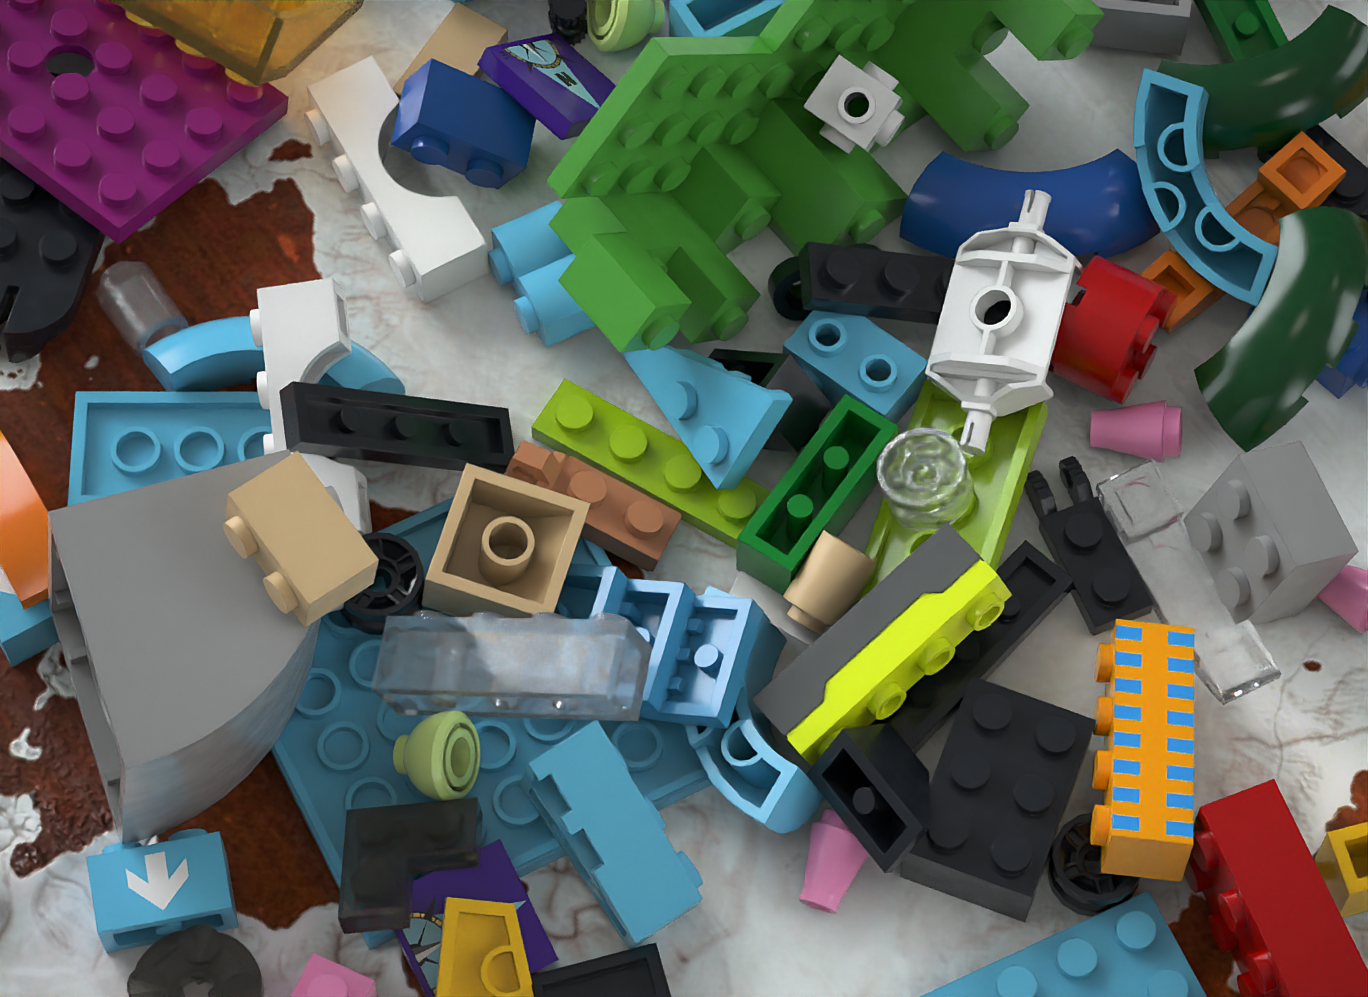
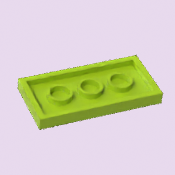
M924 380L864 552L865 555L879 564L854 606L946 522L996 572L1048 415L1045 401L1002 417L997 416L996 420L991 423L985 446V454L979 456L974 453V455L958 449L967 414L962 410L961 404L937 387L932 381Z

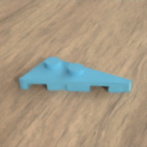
M666 344L654 351L647 349L622 353L717 490L737 488L793 401L789 393L761 387L751 382V376L740 371H727L722 363L690 349H676Z

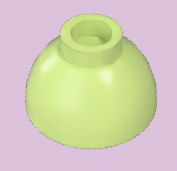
M588 0L587 28L591 40L600 51L617 52L629 49L641 42L647 34H657L662 28L665 18V7L662 0Z
M444 711L429 716L420 722L410 735H401L397 739L393 750L395 769L400 774L408 775L412 784L424 795L444 803L455 804L460 802L472 789L480 766V743L473 723L461 711Z

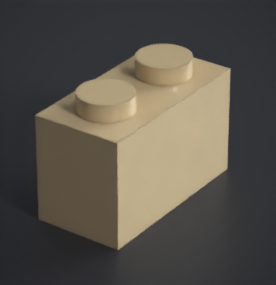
M298 450L228 493L226 522L223 523V529L229 542L242 558L247 559L251 555L267 575L263 578V583L274 604L284 614L293 611L304 627L315 622L374 583L379 559Z

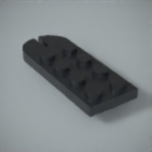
M50 72L55 77L61 75L58 73ZM0 156V325L7 321L3 335L9 362L20 363L30 360L39 354L48 341L59 336L72 323L78 312L106 235Z

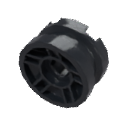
M372 532L362 535V538L379 559L375 577H384L385 583L390 586L382 592L370 590L375 584L374 579L372 585L344 602V608L340 610L341 615L353 628L369 635H389L404 630L417 619L423 608L422 598L425 580L418 552L405 539L391 533Z
M1093 812L1078 815L1062 827L1054 840L1047 872L1051 890L1062 905L1077 914L1091 917L1130 900L1135 894L1139 881L1142 878L1107 873L1095 874L1088 871L1085 867L1084 859L1087 862L1099 861L1101 859V846L1091 845L1090 843Z

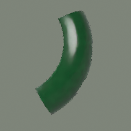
M1328 4L1322 14L1306 30L1286 44L1267 53L1242 61L1212 65L1185 64L1163 59L1156 72L1204 87L1210 95L1203 122L1202 143L1204 159H1219V151L1257 146V150L1261 154L1283 148L1301 131L1306 134L1307 129L1327 120L1334 114H1337L1342 119L1368 97V26L1352 14Z
M1322 206L1300 209L1278 219L1280 229L1278 256L1274 271L1261 300L1232 339L1206 362L1194 369L1199 390L1211 413L1223 430L1246 453L1266 441L1286 425L1309 402L1302 394L1313 383L1325 365L1334 369L1337 367L1359 327V324L1352 318L1361 292L1368 290V222L1349 210Z

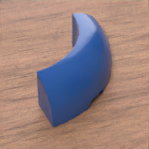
M1118 148L1095 161L1080 166L1044 172H1016L988 168L969 163L942 151L926 166L913 185L904 205L899 237L920 248L956 260L959 246L977 232L1007 228L1009 222H1018L1026 190H1033L1034 193L1036 190H1040L1052 197L1043 230L1046 235L1053 238L1074 256L1094 253L1095 256L1098 255L1105 259L1145 243L1160 233V227L1150 211L1143 193L1137 163Z

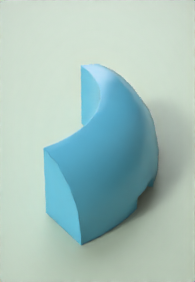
M1144 68L1135 104L1133 143L1136 150L1137 167L1142 190L1150 211L1161 231L1195 271L1233 297L1257 306L1274 271L1279 247L1263 241L1243 228L1223 206L1212 186L1204 160L1202 143L1203 122L1210 95L1204 87Z
M250 316L229 317L194 325L166 336L142 350L144 363L167 392H212L225 387L252 384L254 378H257L258 372L266 371L263 347L257 348L253 341ZM351 340L352 353L329 368L317 383L320 385L399 395L405 393V386L388 366L369 350Z
M709 585L704 595L735 597ZM763 612L728 729L684 724L690 745L695 749L704 770L709 776L708 778L731 804L749 818L772 831L784 834L797 830L815 814L825 798L798 766L781 756L773 737L770 720L751 700L772 681L777 661L787 642V639L779 629L769 623L771 620Z

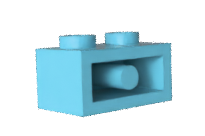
M813 310L783 344L782 354L792 355L832 403V409L847 394L895 424L900 421L917 401L923 382L928 377L925 374L928 360L864 316Z

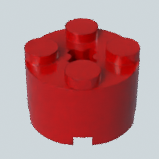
M1097 255L1090 261L1076 283L1087 289V291L1081 289L1071 304L1065 303L1048 371L1111 402L1115 401L1123 405L1136 379L1142 380L1149 370L1158 349L1157 346L1151 344L1157 328L1163 329L1166 326L1179 296L1168 291L1167 287Z

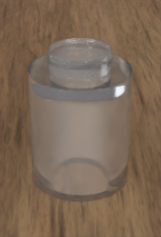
M121 261L109 267L101 276L100 285L95 294L96 300L136 357L143 359V349L166 336L188 328V320L147 263L142 261Z

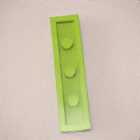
M565 378L531 426L532 438L556 451L567 454L568 457L570 455L683 514L681 520L736 550L737 537L772 492L745 476L736 489L717 490L683 442Z

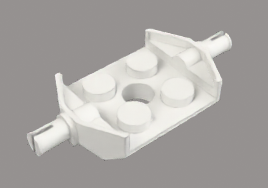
M1033 190L1025 191V199L1018 222H1009L1007 228L977 232L959 246L925 374L937 387L960 403L962 410L967 414L961 440L958 444V449L967 454L974 455L976 453L979 456L985 454V446L991 423L996 420L997 416L1008 415L1050 399L1053 396L1052 389L1045 382L1073 272L1075 271L1078 275H1081L1085 269L1073 254L1045 234L1043 225L1052 197L1040 190H1036L1035 193ZM998 301H1011V309L1003 321L994 325L984 324V316L989 307Z

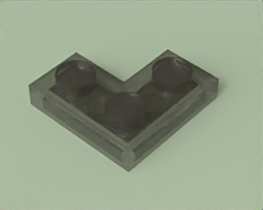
M478 797L347 810L338 920L344 934L410 928L414 873L480 867L483 813Z

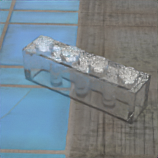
M418 610L413 613V616H387L371 689L398 715L431 716L444 711H461L468 717L639 721L652 646L629 619L612 613H598L592 619H567L562 615L551 612H537L532 615V618H507L504 615L490 611H477L472 614V617H448L436 611Z

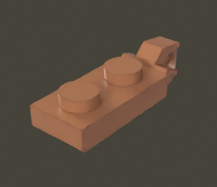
M525 440L517 448L505 473L506 476L591 503L580 536L647 572L654 571L683 515L571 455L568 457L567 454L559 451L552 453Z

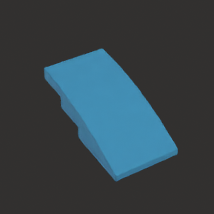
M571 563L551 623L545 625H484L468 675L475 681L600 711L672 723L728 729L763 610L754 599L696 595L683 582L628 579L616 566Z

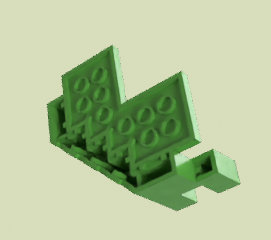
M786 0L759 36L652 37L546 180L561 199L568 198L548 225L576 256L558 279V282L620 353L647 349L651 351L658 350L670 342L678 330L692 344L716 340L727 341L745 327L749 320L747 312L761 296L726 256L729 252L745 241L756 237L767 226L794 256H799L798 253L807 242L840 246L867 243L884 227L903 214L908 195L870 155L882 146L875 142L869 152H866L858 145H855L850 154H848L819 134L825 123L803 107L838 55L861 70L870 61L899 81L893 92L903 100L897 111L905 116V119L889 143L896 139L904 130L929 114L964 152L995 151L1013 139L1019 130L1017 121L1030 105L983 55H987L997 49L1010 31L1038 61L1073 59L1081 54L1094 38L1092 29L1105 14L1092 0ZM865 98L853 100L849 106V115L852 117L863 116L868 111L869 101Z

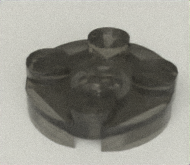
M205 924L193 925L186 930L171 933L154 943L139 959L135 970L129 975L127 981L129 997H185L183 988L192 982L198 985L205 982L211 984L213 987L207 993L208 997H264V981L259 966L251 952L234 937L217 932L212 926Z

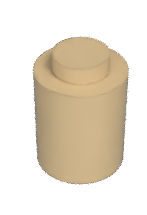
M823 530L783 595L786 600L793 604L787 615L815 633L821 634L826 625L833 626L853 607L879 563L838 537Z

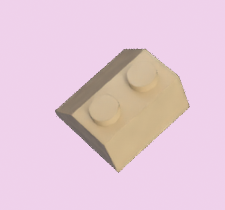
M466 463L425 578L422 605L481 625L550 624L591 503Z

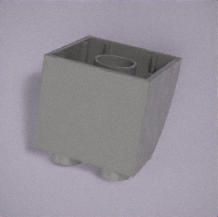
M289 449L47 512L48 605L118 837L122 844L139 842L164 833L194 818L226 796L253 771L271 750L288 724L303 693L313 662L321 618L304 627L293 611L287 614L281 612L265 589L263 578L267 575L252 555L244 559L236 552L223 529V523L226 522L228 493L291 455ZM332 486L325 487L344 512L335 489ZM344 603L341 604V605H339L338 607H336L335 609H333V610L330 611V612H334V611H338V610L343 609V608H344Z

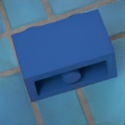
M431 58L404 81L390 145L411 153L412 157L419 162L429 165H440L462 174L474 185L500 189L527 168L536 118L502 88Z

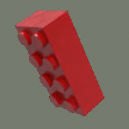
M1275 779L1201 806L1193 824V847L1184 877L1194 893L1202 891L1211 909L1212 914L1209 915L1208 922L1217 946L1223 953L1231 951L1241 973L1237 976V985L1241 997H1368V969Z

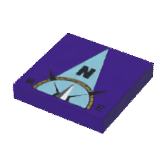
M556 32L486 47L477 63L487 76L560 140L579 136L616 87L610 79Z
M500 839L378 899L425 997H435L446 897L515 904L530 974L559 960Z

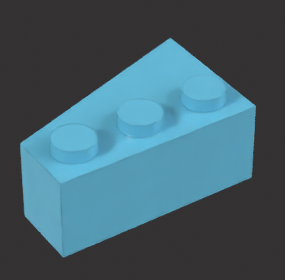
M597 719L528 763L520 786L628 949L635 948L701 902L703 898L697 888L703 885V880L698 870L683 851L676 854L663 832L666 829V825L660 813L647 796H642L629 774L624 759L610 742Z

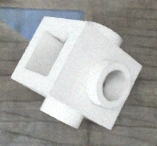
M838 55L803 106L807 111L825 123L819 134L848 154H850L855 145H858L866 152H869L875 142L884 148L905 119V116L897 111L903 100L893 92L899 83L898 80L870 61L861 70L840 55ZM857 98L867 99L869 101V108L863 116L852 117L849 115V106L853 100Z

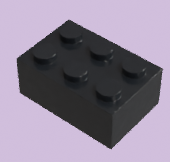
M971 675L930 783L931 827L903 859L900 877L1025 923L1087 754L1097 720Z

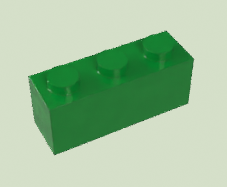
M845 394L737 537L736 570L747 573L784 595L822 531L825 530L838 537L895 461L899 426Z

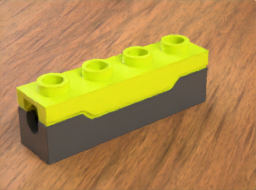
M946 522L751 700L800 755L813 766L842 729L869 726L876 719L883 720L896 712L906 699V691L925 674L933 675L943 669L953 658L956 650L955 647L973 630L980 631L990 626L1000 616L1004 609V602L1012 594L999 575Z

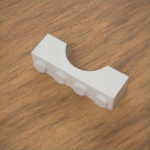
M373 56L362 59L308 85L307 91L311 110L304 113L307 127L315 142L319 146L328 143L336 156L332 160V166L344 190L347 193L356 190L364 205L360 207V212L372 237L375 240L384 237L393 253L388 255V258L400 284L404 288L413 285L422 302L426 304L489 273L487 242L458 195L431 197L414 193L395 182L385 170L383 164L392 146L390 144L400 100Z
M333 278L257 289L259 309L250 311V327L255 346L257 348L263 347L266 370L257 373V391L262 409H270L272 434L264 435V455L286 450L279 391L292 381L317 384L329 368L352 353L345 291ZM300 453L325 487L332 486L335 489L345 515L359 534L362 536L372 533L366 477L353 466L333 461L322 455Z

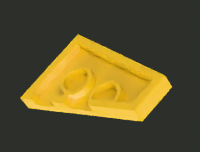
M446 897L435 997H534L515 904Z

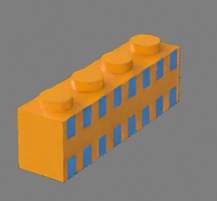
M1116 619L1110 643H1099L1095 660L1094 680L1095 682L1105 683V696H1098L1096 699L1093 719L1097 721L1093 735L1104 736V750L1097 749L1095 752L1092 768V789L1103 790L1102 805L1095 804L1093 809L1090 843L1091 845L1101 846V873L1181 882L1193 847L1194 628Z

